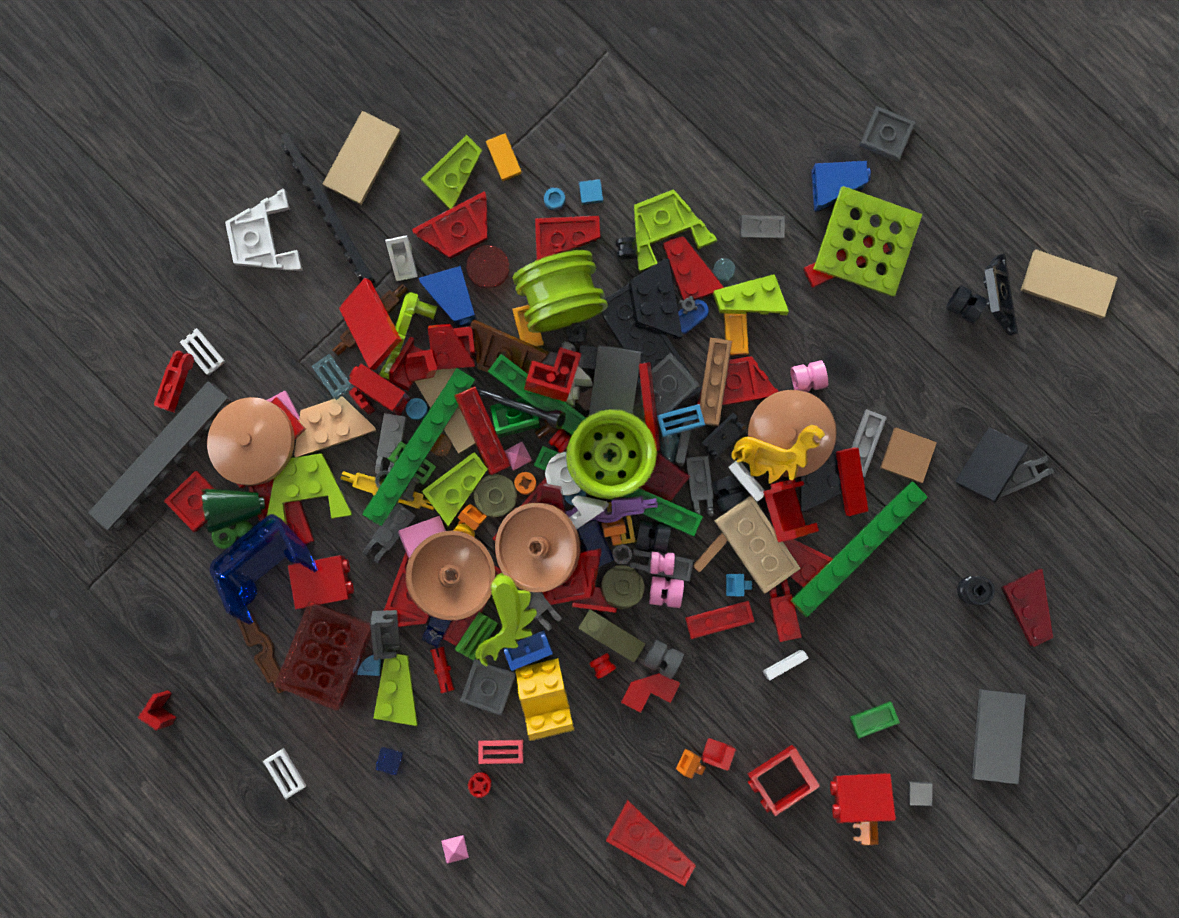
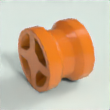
M528 472L518 474L514 481L517 491L524 495L531 494L537 486L535 477Z

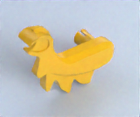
M816 425L807 426L799 434L794 446L788 450L752 437H743L736 442L731 455L734 461L737 459L736 462L744 461L750 464L751 476H760L768 471V481L772 483L778 480L787 470L789 479L794 480L797 475L798 466L804 468L808 463V449L820 445L819 442L814 441V436L816 435L821 439L825 436V433Z

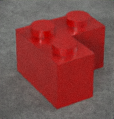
M560 347L554 367L532 361L524 390L567 402L581 353Z

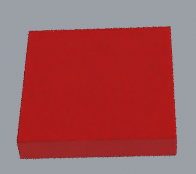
M198 471L192 473L164 500L193 532H197L208 521L204 517L202 490L215 489Z

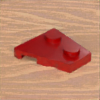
M451 324L428 326L430 350H432L437 370L475 367L474 359L471 358L465 349V345L457 337Z

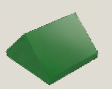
M522 398L513 399V400H516V401H519V402H522V403H525V404L530 405L528 402H526V401H525L524 399H522ZM501 404L490 406L498 438L540 427L538 417Z

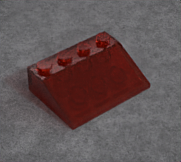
M309 601L274 686L333 710L341 709L371 638L370 623Z

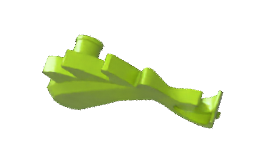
M410 292L405 295L395 326L402 341L391 352V355L380 371L379 375L383 378L389 379V371L400 354L412 314L417 313L431 319L435 316L437 306L419 301L418 294Z
M503 573L498 574L491 584L492 596L502 622L501 631L494 637L483 641L475 652L476 659H480L484 666H488L485 656L491 655L493 660L496 661L500 649L517 648L518 642L516 639L532 636L531 629H525L524 627L537 614V610L534 608L526 609L531 601L530 592L517 590L513 579Z

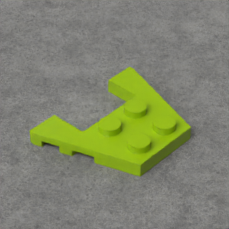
M674 189L634 205L639 273L658 264L650 246L653 243L689 229L698 249L717 241L714 234L709 232L705 224L693 214L691 208Z
M323 454L291 458L285 469L274 478L265 523L266 529L287 526L284 503L326 496L329 498L331 518L352 516V511L348 507L344 499L345 497L342 491H340Z

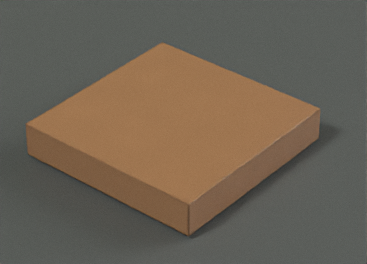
M894 428L880 469L918 483H923L937 442L899 428Z

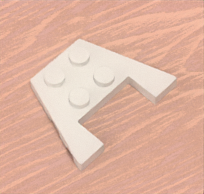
M285 189L279 190L271 198H265L252 209L248 208L225 222L235 265L303 271L300 255L297 250L276 255L268 215L290 210Z

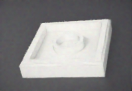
M735 461L728 467L757 502L764 496L763 491L765 490L750 475V472L742 462Z

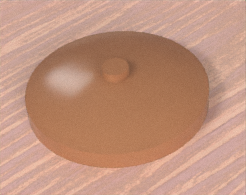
M785 390L770 395L757 406L749 422L748 437L788 450L794 446L804 428L810 425H816L825 433V436L821 439L816 435L814 436V441L819 442L820 445L808 449L807 465L804 468L798 466L796 477H800L816 471L829 459L836 444L837 428L830 409L818 397L805 391ZM786 470L782 476L789 477L788 471Z
M260 398L239 399L224 407L213 420L207 439L209 458L217 472L227 480L241 485H260L278 476L289 463L295 443L294 430L288 416L277 405Z
M530 503L514 509L502 521L496 535L495 553L502 573L512 578L516 587L528 592H545L561 586L571 577L579 561L580 541L573 522L563 511L545 503Z
M443 531L433 534L414 549L408 560L406 568L407 589L414 603L429 616L448 621L469 617L479 611L492 594L491 584L495 579V567L492 557L486 547L469 534L459 531Z

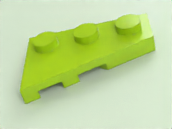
M397 654L394 658L384 659L373 719L418 726L408 655Z

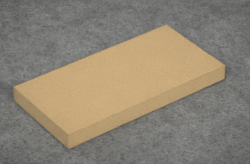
M362 111L325 178L323 186L362 205L400 135V129Z
M1035 250L1033 251L1021 291L1099 318H1104L1117 277Z
M456 368L440 369L436 371L434 378L415 381L430 408ZM458 407L444 431L460 454L476 443Z
M749 496L715 520L764 594L801 569L783 542L778 543L773 526L752 496Z

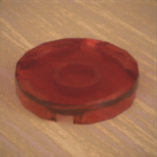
M484 245L478 247L471 252L467 259L466 268L469 278L481 288L497 287L505 281L509 274L507 256L501 249L495 246Z

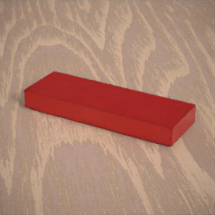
M853 447L837 451L836 457L845 514L852 516L868 512L859 448Z
M749 601L685 617L691 639L755 622Z

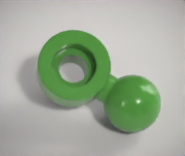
M242 521L237 523L234 529L227 527L212 533V540L218 548L226 549L234 544L236 537H249L253 532V527L249 522ZM221 533L227 534L223 539H220L219 535Z

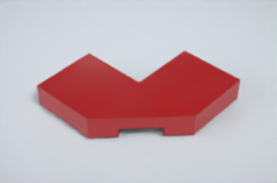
M660 673L632 681L621 703L640 713L650 693L671 703L680 682L669 679Z

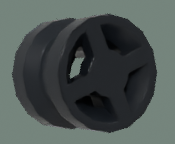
M623 237L615 240V244L618 247L617 259L626 260L638 256L635 250L636 238Z

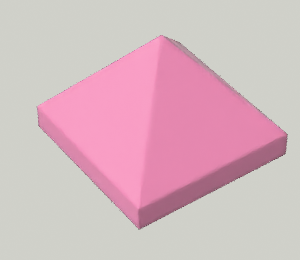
M523 442L504 451L513 471L533 461Z
M464 835L442 841L447 863L469 858Z

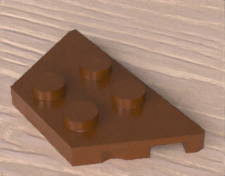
M477 320L471 322V328H474L475 334L474 347L477 353V368L487 373L500 354L527 374L529 373L532 361L541 363L549 355V352Z

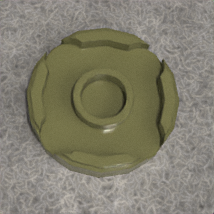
M499 474L488 475L481 479L476 486L474 501L478 509L486 516L494 518L503 517L515 507L517 490L513 482L507 477Z
M617 565L608 570L603 576L600 585L601 594L605 601L618 609H629L636 605L643 597L645 589L641 575L639 576L634 568L626 565Z

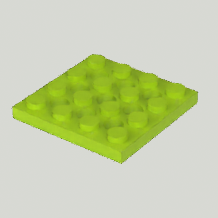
M842 186L814 270L892 297L895 296L922 214ZM853 208L860 212L858 220H853L850 216V211ZM872 215L879 218L880 223L878 227H873L870 224ZM892 222L897 223L899 226L897 234H893L890 231ZM845 229L852 231L853 238L851 241H847L843 237ZM865 236H869L873 240L870 248L865 247L863 244ZM885 243H889L892 246L890 255L885 254L883 251ZM839 249L844 250L846 253V259L843 262L839 261L836 257ZM859 256L866 260L864 268H859L856 264ZM879 263L885 266L886 270L883 275H879L876 272V266Z

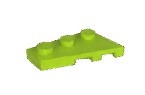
M466 135L421 178V181L449 209L453 208L482 150Z
M775 274L714 290L713 292L720 313L746 314L747 312H759L763 315H768L769 313L788 315L789 313Z
M474 452L425 488L422 493L449 526L488 469Z

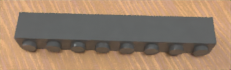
M208 381L88 513L106 530L116 531L123 528L127 523L126 519L142 507L141 503L146 497H150L157 490L156 486L171 475L172 468L185 460L187 457L186 453L191 447H196L202 440L201 436L206 431L209 432L217 414L224 407L232 403L233 400L216 385Z

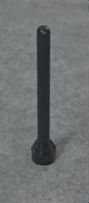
M476 387L481 398L545 419L551 427L560 429L565 423V412L557 409L546 411Z

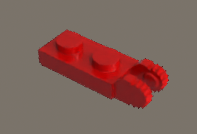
M175 351L158 390L154 402L155 407L175 412L188 371L193 367L194 357L192 354H184L182 351Z
M787 579L781 582L784 596L777 597L776 586L769 591V601L779 642L802 637L795 606L790 601L792 594H790Z

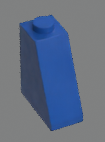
M867 161L816 163L812 169L814 212L836 203L842 186L856 191L863 189L871 178L870 168H867Z
M461 266L419 278L422 287L455 325L460 324L461 327L468 326L473 320H477Z

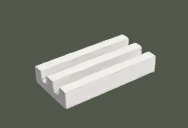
M196 328L193 331L194 333L186 336L187 338L181 340L180 343L189 354L193 355L197 364L209 376L223 365L225 361ZM196 337H198L203 342V344L218 360L217 363H214L213 360L208 356V354L203 350V348L198 344V342L195 340ZM190 342L210 364L211 368H208L189 346Z
M798 650L763 670V673L768 680H771L809 658L804 651Z
M284 748L263 761L285 799L306 787ZM279 756H281V758L283 759L284 763L286 764L287 768L289 769L290 773L292 774L293 778L298 784V787H296L295 783L293 782L292 778L287 772ZM272 760L275 761L282 775L284 776L288 785L290 786V792L286 788L284 782L282 781L281 777L279 776L278 772L271 762Z

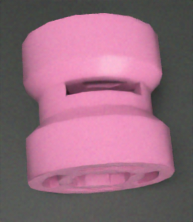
M652 552L650 573L658 574L664 571L666 575H673L674 553H666L663 556L659 552Z

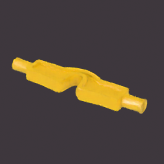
M343 471L342 475L350 478L341 476V480L353 483L352 486L354 488L372 493L373 495L378 491L375 483L376 477L361 473L354 475ZM415 491L413 502L399 499L397 502L417 509L424 507L432 511L434 510L433 506L427 505V503L431 504L429 500L425 499L423 494Z

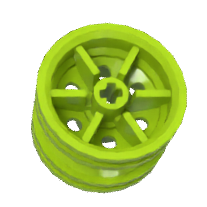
M576 250L555 254L535 261L521 268L513 275V282L517 285V294L526 296L530 307L524 314L525 320L529 322L527 326L530 332L540 333L564 328L575 322L586 321L606 310L608 303L607 300L603 299L605 297L604 291L600 288H594L591 275L596 271V266L592 262L593 256L591 252Z
M605 410L589 416L571 436L566 451L567 469L572 480L587 494L604 499L618 498L637 490L652 473L656 459L655 442L650 430L640 419L620 410ZM597 432L602 434V439L599 441L594 439V434ZM617 432H622L624 434V438L622 440L617 439ZM631 450L635 451L636 457L634 459H631L628 456V452ZM607 451H611V454H614V458L610 462L603 456ZM585 452H590L592 454V458L590 460H585L583 458V454ZM620 470L626 472V476L623 479L618 477V471ZM597 471H602L604 473V477L602 479H597L595 477Z

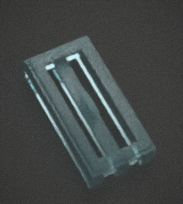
M330 354L312 366L336 400L340 398L339 395L346 394L347 389L351 390L354 388ZM327 361L331 363L345 384L343 386L326 364ZM323 366L325 371L328 373L330 378L338 387L336 391L333 389L331 384L323 375L319 367Z

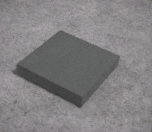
M876 106L859 146L898 162L915 122Z
M474 659L460 702L502 716L516 673L487 663L488 666H484L480 660Z

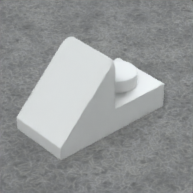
M407 235L387 239L386 245L396 281L417 277L412 247Z
M577 366L567 402H565L575 407V399H579V386H593L589 376L579 366Z
M577 495L572 499V503L578 511L569 518L577 530L603 512L609 504L607 501Z

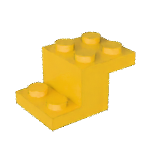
M558 658L515 669L519 697L526 718L530 741L574 730Z

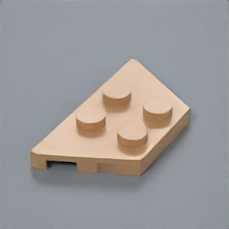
M341 396L300 411L299 421L306 430L296 438L294 456H306L376 432V429Z

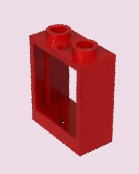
M360 364L359 367L356 366L349 375L351 378L349 382L354 387L398 416L401 415L407 403L411 400L404 391L363 364Z
M792 745L748 773L751 779L748 781V784L754 793L759 791L763 799L760 802L766 812L771 811L775 816L820 787L802 757ZM789 757L805 783L773 804L757 778Z

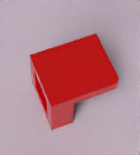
M471 326L453 328L457 337L465 345L469 355L477 356L474 347L473 328Z
M432 350L409 353L404 358L403 364L409 382L434 378L437 367Z
M708 738L701 760L729 771L736 749L731 745Z

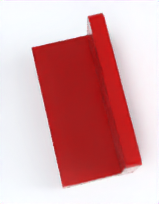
M410 337L389 371V382L409 391L414 381H408L403 364L406 354L424 351L414 346V338Z
M595 587L593 596L573 600L572 607L615 613L617 608L612 607L605 601L601 594V588Z
M164 691L153 694L138 718L156 730L172 725L177 717L162 708L170 697L171 692Z

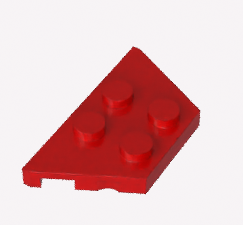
M485 191L413 228L414 235L449 259L488 240L487 196Z
M752 356L729 360L722 406L764 399L779 392L768 380L764 371L758 367L757 362ZM701 393L697 405L700 404Z
M601 548L580 553L578 564L571 577L561 586L543 592L545 599L550 605L593 596L602 552Z
M406 552L384 611L397 610L398 627L426 624L429 619V615L414 603L407 589L406 568L409 558Z

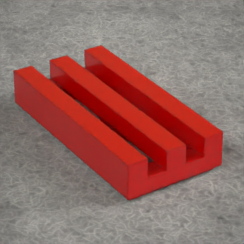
M356 387L349 391L350 396L364 412L371 414L376 410L365 398V395Z

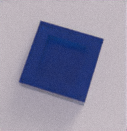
M381 747L375 770L397 775L404 752Z

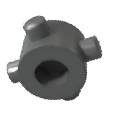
M690 296L684 301L680 300L679 304L682 305L684 314L697 310L698 307L695 306L694 297Z

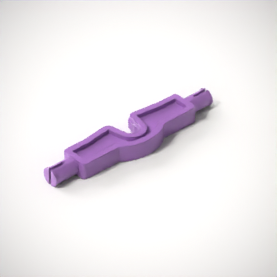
M642 496L615 498L611 502L612 512H607L605 509L591 520L603 523L615 522L623 516L642 514L645 509L657 508L658 502L656 498L643 500ZM574 506L572 510L566 511V515L570 517L578 509Z

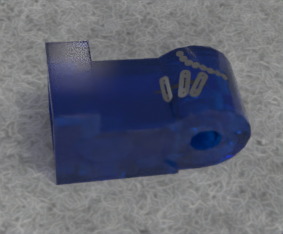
M431 617L429 625L423 634L422 641L438 648L452 621Z

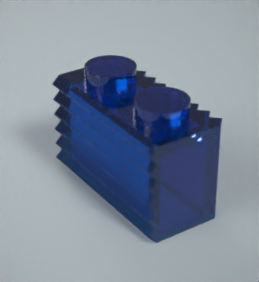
M597 520L577 529V532H580L579 536H581L583 544H585L584 547L587 548L586 551L601 548L599 567L614 560Z

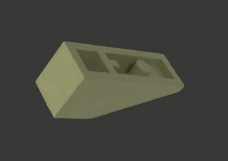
M589 609L578 629L632 662H635L645 646L644 642Z

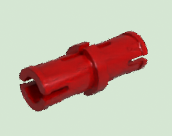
M443 646L438 648L440 657H438L436 648L430 650L435 666L433 671L434 674H437L440 693L447 691L445 683H447L448 691L455 690L449 672L451 667L447 664Z

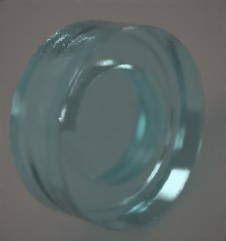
M726 258L719 259L713 267V274L720 281L731 279L735 272L734 263Z

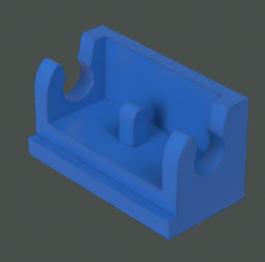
M544 630L517 641V648H504L511 671L553 654Z

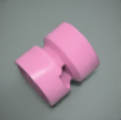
M823 361L809 363L808 367L804 364L791 367V379L794 390L809 392L811 388L819 390L828 387V375Z
M653 576L649 604L662 606L663 603H666L668 607L680 608L684 580L670 579V581H666L664 577ZM662 589H667L666 595L661 594Z

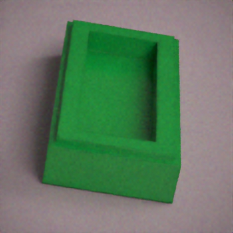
M890 701L849 717L858 739L900 723L894 706Z

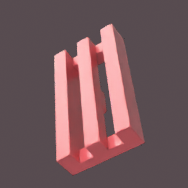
M480 740L478 742L479 764L523 763V740ZM483 746H518V749H483ZM518 754L519 758H483V755Z

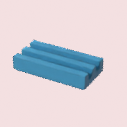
M700 404L657 415L662 437L705 426ZM692 411H697L696 415L684 417L666 423L663 422V419L681 415ZM699 419L698 423L668 431L665 429V427Z

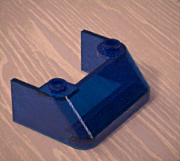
M271 514L265 517L217 556L210 565V574L226 612L249 625L253 623L247 605L255 599L257 594L254 582L285 557L294 564L300 563L313 572L318 570L307 546L278 516Z

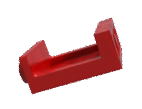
M795 479L771 484L770 490L763 491L778 543L819 531L817 523L805 525L795 491L796 487L804 485V481L796 482Z
M339 555L288 565L295 609L352 599L351 594H354V587L352 581H349L347 573L350 572V564L344 556Z
M890 774L835 776L833 781H830V792L835 797L832 813L833 818H837V823L896 820Z

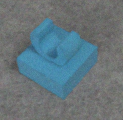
M726 574V596H744V590H752V581H744V574Z

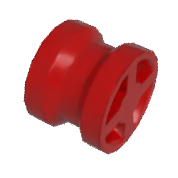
M560 428L548 443L551 446L557 447L559 453H563L567 450L571 435L569 436L565 430Z
M608 653L589 663L590 667L595 669L597 679L616 669L615 664L610 662Z
M483 772L474 774L468 783L469 792L477 798L486 796L492 785L490 776Z

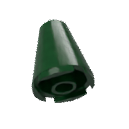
M217 489L202 490L203 511L205 519L208 520V525L206 526L208 533H214L261 515V510L265 509L264 496L259 497L258 492Z

